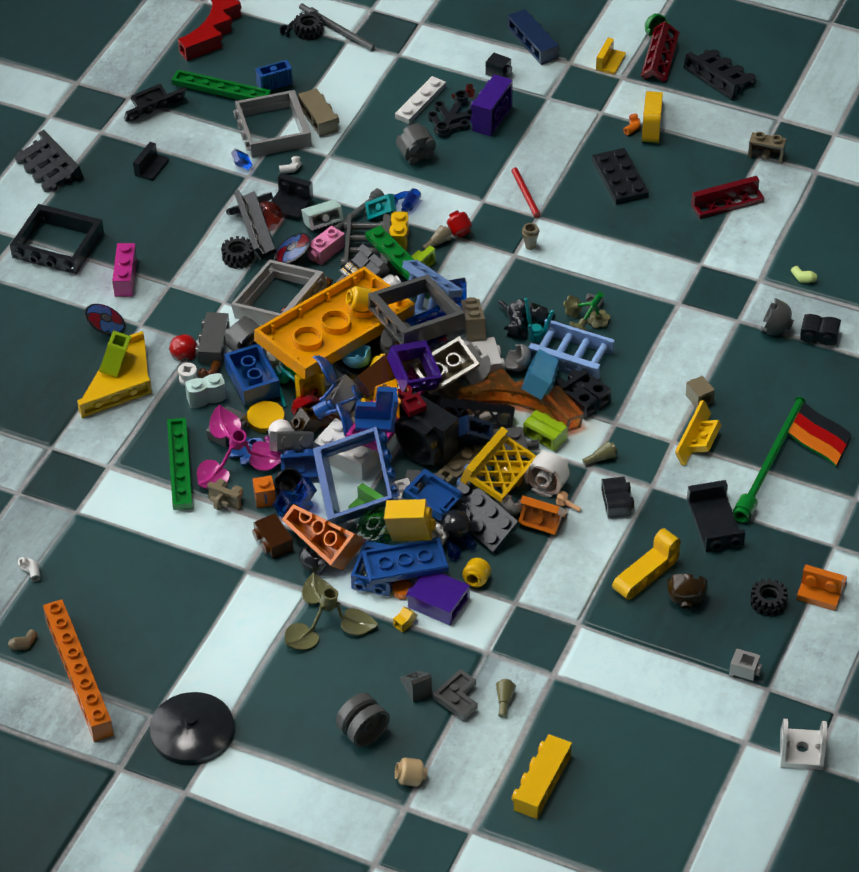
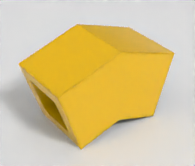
M403 606L399 614L393 618V626L403 633L413 624L418 614Z

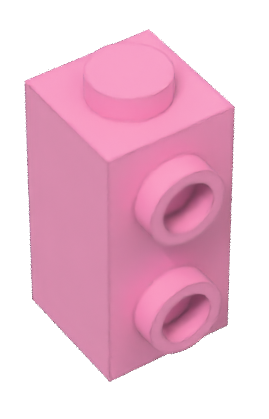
M330 226L311 241L310 247L307 250L308 258L320 265L325 263L345 247V233Z

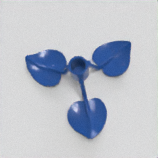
M315 355L312 358L319 363L326 379L332 385L324 396L319 398L321 402L313 406V411L320 420L332 413L338 412L343 425L344 436H346L354 422L342 405L353 400L361 401L365 396L357 385H352L353 397L334 404L332 399H326L337 385V375L333 366L326 358Z

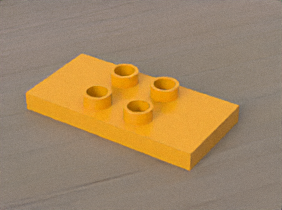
M362 267L254 329V341L306 380L322 370L319 363L312 358L313 356H323L333 364L380 336L385 329V326L370 310L360 312L349 308L348 304H346L348 290L359 286L374 292L391 285L366 267ZM404 299L388 305L402 322L415 314V303L410 299Z

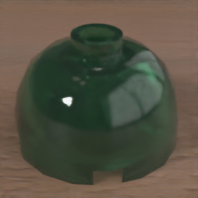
M376 506L375 510H367L360 517L356 527L358 529L357 535L367 539L366 541L387 544L392 539L384 520L385 507Z

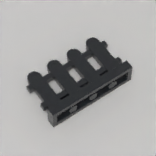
M707 49L698 56L692 52L686 53L683 68L731 100L736 98L738 90L742 91L747 85H755V74H744L743 66H732V60L728 57L721 59L718 50L713 49L709 51Z
M44 129L38 133L40 136L39 141H33L31 146L25 150H19L15 156L17 164L27 162L24 165L26 173L36 171L32 175L34 182L39 183L44 180L41 184L44 192L57 190V186L67 180L71 181L73 176L78 181L84 178L80 166Z

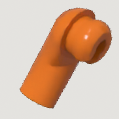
M634 113L629 116L630 125L623 128L625 135H630L640 128L638 114Z

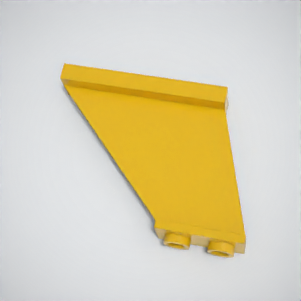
M143 331L129 335L131 336L129 347L117 377L99 372L98 370L83 398L77 400L79 414L82 418L152 393L151 381L147 371Z

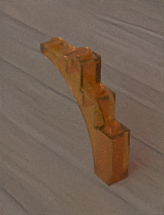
M503 368L488 373L486 380L460 388L458 392V399L510 404L532 411L538 410L541 413H547L552 419L563 422L568 427V432L582 426L584 413L559 385L553 387L549 395H544L540 400L521 389L524 379L514 382Z

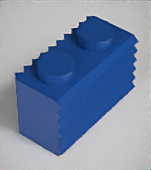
M287 60L255 69L256 83L260 88L274 90L293 84L292 67Z

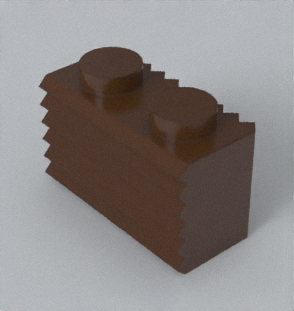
M275 513L253 522V536L256 541H261L265 554L269 553L272 559L286 554V552L293 551V539Z

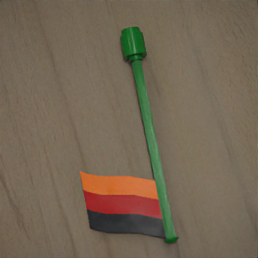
M796 397L795 404L748 494L745 493L739 497L733 509V517L743 523L751 519L758 505L755 497L787 435L805 448L822 456L836 467L851 434L841 425L824 417L808 406L803 397Z

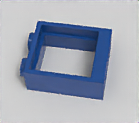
M368 540L364 542L351 573L352 589L376 593L377 595H391L392 586L396 581L369 585L368 577L362 576L365 566L361 555L363 550L391 545Z

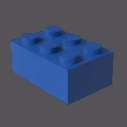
M259 344L224 354L226 371L245 407L280 396L279 379Z

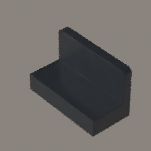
M149 142L133 162L134 175L153 181L169 162V158L157 154L156 143Z

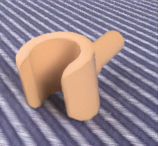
M559 491L556 504L561 507L566 505L580 512L581 508L567 500L568 494L565 491Z

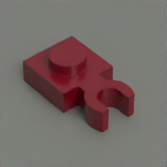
M407 386V392L405 393L398 389V398L401 399V406L409 417L427 411L426 403L419 393H412L411 386Z

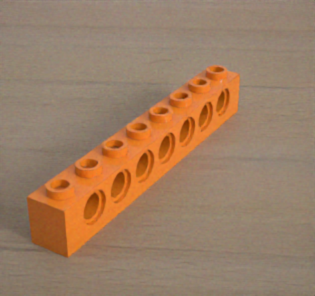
M63 600L43 605L47 625L93 741L96 742L114 736L110 716Z

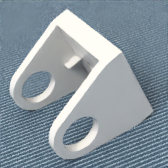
M783 719L780 731V768L823 770L827 741V721H822L820 730L788 729V719ZM797 747H805L807 751H798Z

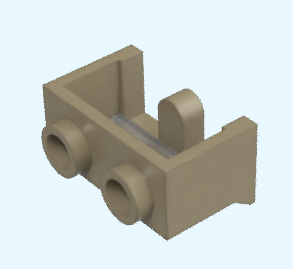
M752 132L749 141L748 158L752 157L753 151L756 149L763 151V159H769L771 152L779 153L778 163H782L785 155L786 138H782L780 135L771 136L765 135L763 132Z

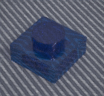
M235 148L231 152L234 159L233 162L238 167L249 170L252 163L248 154Z

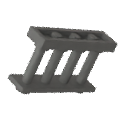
M348 213V221H344V231H347L345 256L341 258V268H344L346 263L350 261V254H357L359 252V247H351V242H369L365 235H352V230H371L380 225L389 234L391 214H384L383 221H380V223H352V213ZM367 247L375 255L381 256L380 259L389 267V261L375 247Z

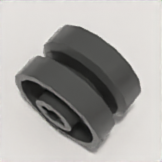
M360 693L350 698L341 707L335 721L336 726L357 747H365L376 741L388 727L390 715L381 705H378V702L369 693Z

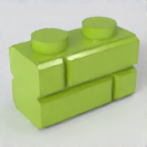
M535 410L523 423L524 435L533 440L538 439L540 444L553 451H556L568 438V427L563 422L552 419L547 413Z

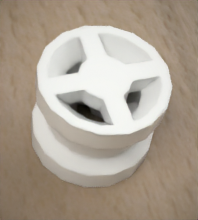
M183 363L179 366V382L183 386H185L187 381L198 378L196 374L197 368L194 364Z

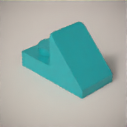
M386 194L365 202L367 219L383 218L384 214L392 215L396 211L394 194Z

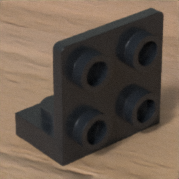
M280 173L277 177L278 192L268 205L267 211L299 219L302 215L301 210L307 208L313 199V183Z

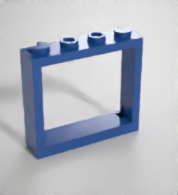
M377 426L313 448L327 520L336 525L385 509L386 500H399L400 491L398 486L395 485L394 480L396 473L394 468L391 467L390 462L392 455L390 450L387 449L386 444L388 437ZM376 441L388 496L340 512L328 457Z

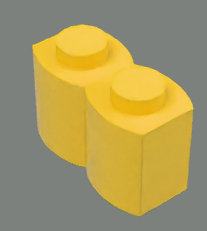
M394 211L391 215L389 234L405 251L408 247L407 238L409 236L408 213Z

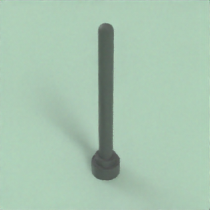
M376 188L370 193L369 199L365 202L384 196V193ZM365 202L351 212L352 221L366 210ZM348 215L344 218L343 222L340 221L334 227L338 230L343 229L344 221H348Z

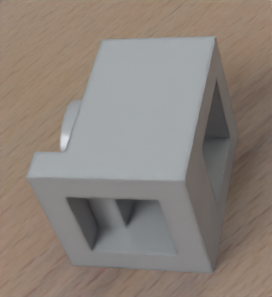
M736 648L730 663L729 676L733 677L735 675L753 681L755 675L760 676L763 665L759 664L760 655Z

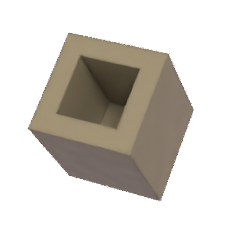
M703 376L686 382L685 395L696 408L700 401L703 400L707 405L714 403L715 390Z

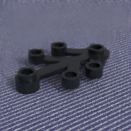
M459 90L455 92V103L449 112L445 108L443 101H436L434 103L435 111L428 113V120L435 124L434 133L437 136L445 137L452 130L459 128L461 130H468L470 128L469 120L472 117V110L468 109L457 114L460 107L468 102L467 91ZM437 112L441 113L445 119L444 121H440ZM462 119L460 122L451 124L453 121Z

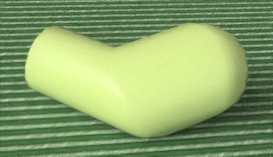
M794 266L791 269V273L800 283H814L817 281V274L812 271H802L798 266Z

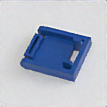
M425 468L406 487L402 494V498L405 500L426 499L428 507L432 509V517L437 520H441L463 496L459 489ZM421 482L426 486L418 494L419 488H417V486Z

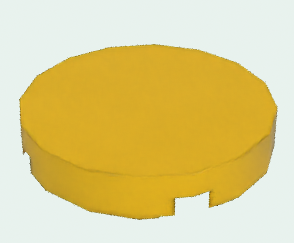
M272 401L258 402L247 411L249 427L260 433H266L274 421L285 419L283 408Z

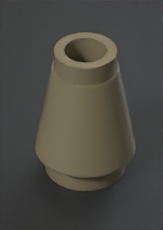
M527 223L522 228L525 248L529 250L536 247L540 232L538 226L534 223Z

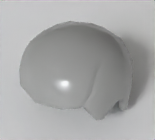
M516 344L515 347L517 349L510 350L507 354L505 367L507 370L522 372L530 363L531 353L526 345Z
M507 495L502 502L495 499L512 516L520 514L524 505L520 503L521 499H518L516 503L513 502L510 495Z

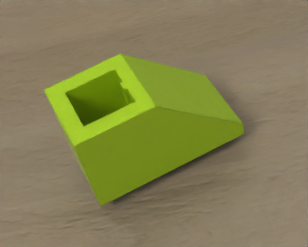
M113 330L99 372L114 377L118 376L131 336Z

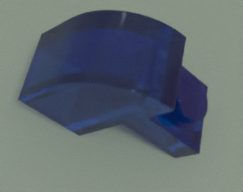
M302 477L294 491L281 490L272 505L281 518L286 515L293 504L310 511L314 506L311 499L317 489L309 477Z

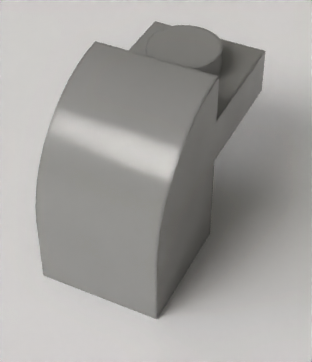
M472 342L466 346L477 359L480 366L463 376L470 389L485 380L491 367L489 356L486 355L481 358L482 353L477 345L473 346Z

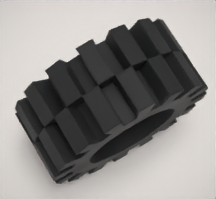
M305 11L304 14L301 12L294 18V32L298 38L302 37L303 40L305 38L307 40L313 38L314 40L316 37L319 38L320 34H323V17L318 15L317 12L314 14L313 11H310V13Z
M236 236V239L230 237V241L226 239L225 243L222 244V260L225 265L228 264V267L231 268L232 265L234 269H237V266L243 268V265L247 267L249 266L248 263L251 264L252 260H254V249L250 239L247 238L245 240L243 236L241 239H239V236Z
M763 578L761 583L759 581L755 582V585L753 584L750 597V604L753 610L757 609L758 614L763 612V616H767V613H770V616H774V613L779 615L780 611L783 612L787 605L788 592L786 586L783 587L784 584L782 582L778 584L777 579L774 582L771 581V578H768V581H765ZM769 594L775 596L776 599L767 600L762 596Z

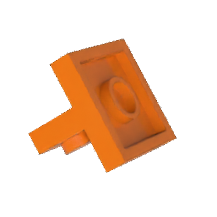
M522 495L520 503L524 505L519 517L521 525L556 535L561 518L566 517L567 510L560 506Z
M805 564L796 600L836 611L847 576Z

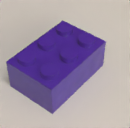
M494 74L486 82L484 89L480 90L476 100H473L471 103L472 131L488 136L494 133L512 107V79Z

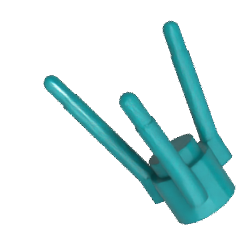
M525 298L529 340L532 343H539L547 333L554 310L550 311L544 328L539 324H532L528 299Z
M277 365L273 369L279 379V383L286 384L290 379L295 383V377L284 365ZM280 387L279 397L281 399L283 407L286 408L287 404Z

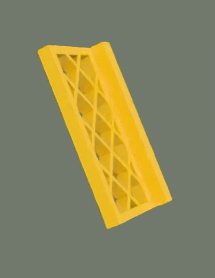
M503 427L498 430L465 468L459 480L465 485L470 481L500 502L523 477L525 471L531 466L530 464L537 456L506 436L508 430ZM504 444H508L513 450H506ZM495 455H503L504 460H497ZM508 455L515 456L517 461H510ZM521 456H526L530 461H522ZM511 465L519 466L520 471H513ZM487 466H494L495 471H488ZM499 466H507L508 471H500ZM485 476L486 481H481L476 477ZM490 476H497L499 482H492ZM503 476H510L512 482H504ZM494 487H501L503 493L500 494L494 490Z

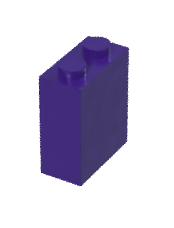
M442 573L418 577L413 588L410 587L406 594L408 608L450 626L470 598V585Z

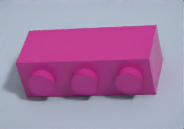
M117 243L112 279L115 297L133 296L137 265L135 243Z

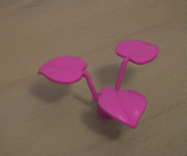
M218 405L211 415L209 429L211 434L217 439H223L227 436L230 439V447L221 465L215 460H205L199 465L197 469L198 485L209 489L207 484L209 482L215 483L219 478L228 482L230 474L223 467L233 449L240 450L245 446L247 452L251 454L249 458L250 464L259 471H268L281 463L280 454L282 453L280 451H270V444L263 441L253 443L252 450H250L249 442L246 441V433L241 430L239 418L223 406Z

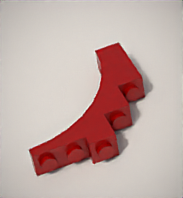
M210 0L212 8L206 20L197 29L178 39L179 52L186 61L222 48V35L232 32V20L241 17L240 9H242L239 0Z

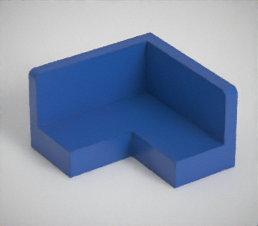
M377 387L376 402L356 401L354 416L356 431H365L377 426L383 432L394 433L398 407L396 387Z

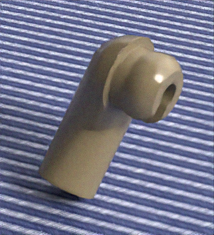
M30 629L25 637L10 639L8 646L11 650H27L38 636V633Z

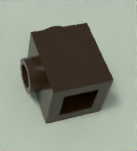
M300 407L290 424L294 431H311L315 435L324 421L317 418L313 409Z

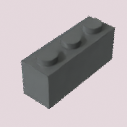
M207 312L205 319H202L201 328L203 331L199 333L200 345L196 346V357H199V363L202 365H212L213 361L217 360L222 366L226 347L224 332L227 328H230L229 313Z

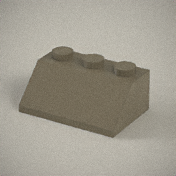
M460 336L432 352L442 379L438 388L426 391L432 395L480 366ZM420 360L411 365L416 379L428 377Z

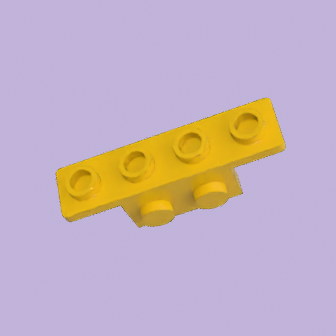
M704 400L700 401L675 450L676 457L681 465L687 464L692 453L709 452L722 426L719 420L708 421L711 412Z

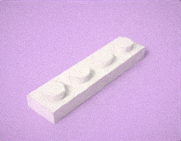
M431 76L395 113V119L410 124L446 88V81Z

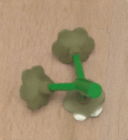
M598 292L592 301L581 303L578 297L569 295L563 303L567 316L577 318L582 311V307L590 306L586 315L580 319L579 323L571 321L570 325L587 331L585 328L587 322L589 325H592L593 329L607 327L611 317L604 310H599L598 304L604 297V294Z

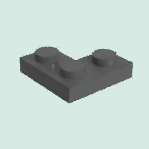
M460 669L433 693V699L464 721L478 709V703L465 695L476 685V679Z

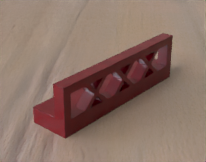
M666 21L654 28L641 77L645 80L652 75L662 82L667 80L680 32ZM668 31L673 34V38H670ZM666 42H667V44H668L669 50L666 49V46H665V43H666ZM661 55H664L666 62H663ZM658 67L661 68L663 74L657 71Z
M753 176L692 192L691 206L699 219L762 203L765 198L759 190V178ZM756 194L757 196L756 198L748 197L749 195ZM738 199V200H742V201L736 203V202H733L732 200ZM721 203V204H725V206L719 207V206H716V204ZM700 208H708L709 210L701 212Z

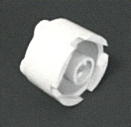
M543 450L535 457L530 464L531 466L527 468L524 477L526 483L533 487L531 489L533 492L543 497H551L561 490L569 478L568 460Z

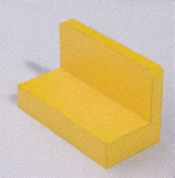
M608 37L596 57V70L615 75L626 56V52L614 49L613 38Z

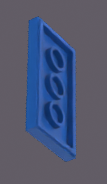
M440 537L427 541H414L361 551L369 585L449 572Z

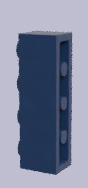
M526 9L508 15V29L540 65L558 59V43L550 37V34L542 28L540 23H537Z

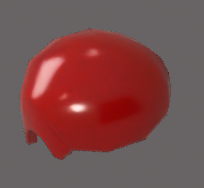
M182 334L171 340L169 351L171 356L176 357L180 361L183 358L192 360L196 357L197 343L192 336Z

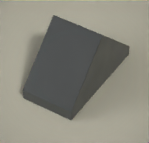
M418 670L400 677L413 702L432 696V677L430 673Z

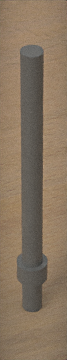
M303 3L299 5V9L304 12L310 13V11H313V14L317 12L318 15L323 17L324 24L371 51L375 49L374 44L320 14L317 9L310 8Z

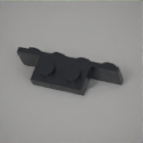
M160 83L131 95L130 99L135 108L125 112L124 120L133 121L142 114H150L156 108H164L173 101L178 102L182 100L185 96L186 88L183 87L167 94Z

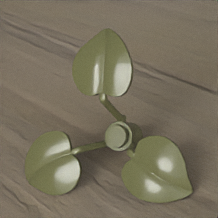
M313 572L303 585L302 598L310 605L320 603L319 611L310 629L303 623L291 624L285 631V644L299 651L314 648L319 641V636L313 631L323 610L332 611L337 608L339 617L343 619L341 621V628L352 636L364 635L375 629L378 623L367 613L355 608L347 609L343 615L340 608L341 603L337 601L338 591Z

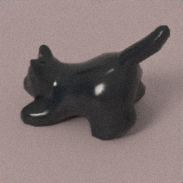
M518 299L507 305L504 301L499 300L498 304L503 307L510 319V324L504 327V330L508 331L507 335L518 336L521 334L523 339H527L528 327L526 322L528 320L525 301Z

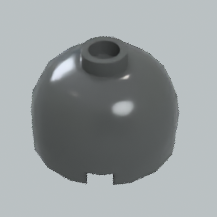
M774 298L775 303L770 304L763 320L766 324L764 327L761 326L760 331L768 335L779 336L786 329H791L794 320L791 319L792 310L790 306L782 300Z

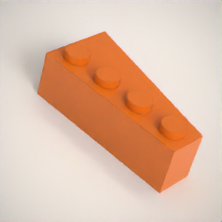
M294 504L282 519L330 566L342 571L367 540Z

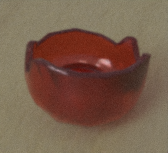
M270 201L261 202L260 205L268 227L270 228L272 224H278L282 217L280 207Z

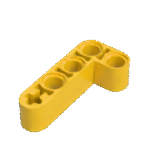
M646 91L642 142L659 143L663 92Z
M665 528L659 530L655 535L653 548L618 575L612 583V588L627 600L632 599L677 562L680 555L681 540Z

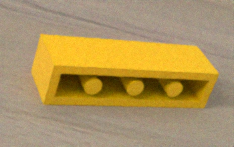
M548 734L545 741H541L537 756L532 757L528 773H524L521 778V786L513 792L511 800L514 801V811L538 819L572 755L571 742Z

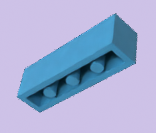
M539 349L529 365L521 389L540 400L544 395L548 396L553 388L552 385L559 369L557 366L558 359Z

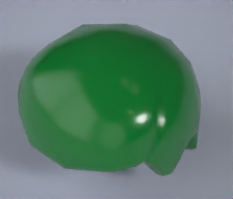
M658 13L649 16L645 22L646 34L652 38L654 28L664 21L668 22L666 17Z

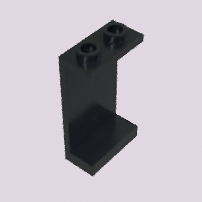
M726 480L688 486L687 501L706 552L744 545L745 530H739L736 519L733 517V511L727 497L728 484Z

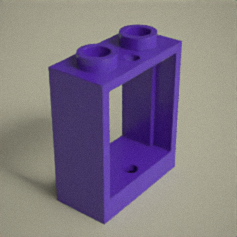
M426 340L391 346L387 359L402 392H407L408 385L412 387V393L414 391H430L438 388L442 375ZM420 358L428 377L409 380L401 361Z

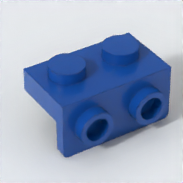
M305 449L303 453L289 450L284 451V454H280L281 470L293 468L300 472L303 479L319 478L313 449Z

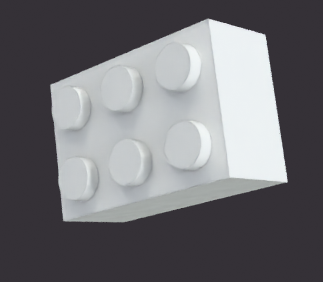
M335 418L314 441V448L346 437L344 436L341 420ZM363 446L328 457L331 466L360 480H363L380 461L378 451Z

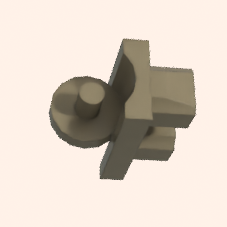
M220 478L215 483L209 482L207 484V488H209L208 498L211 502H214V509L220 510L222 507L228 508V506L236 510L241 508V498L244 495L242 487L236 485L231 490L227 489L228 483Z

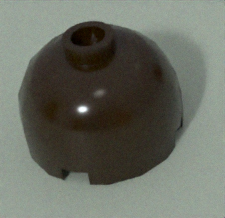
M693 574L672 575L671 580L667 579L669 597L675 604L680 605L682 609H692L693 606L699 605L705 599L708 591V580L702 576H699V579H695Z

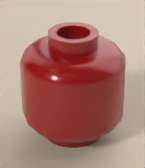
M456 210L449 214L450 218L446 221V224L453 236L460 238L471 232L470 229L473 225L466 212Z

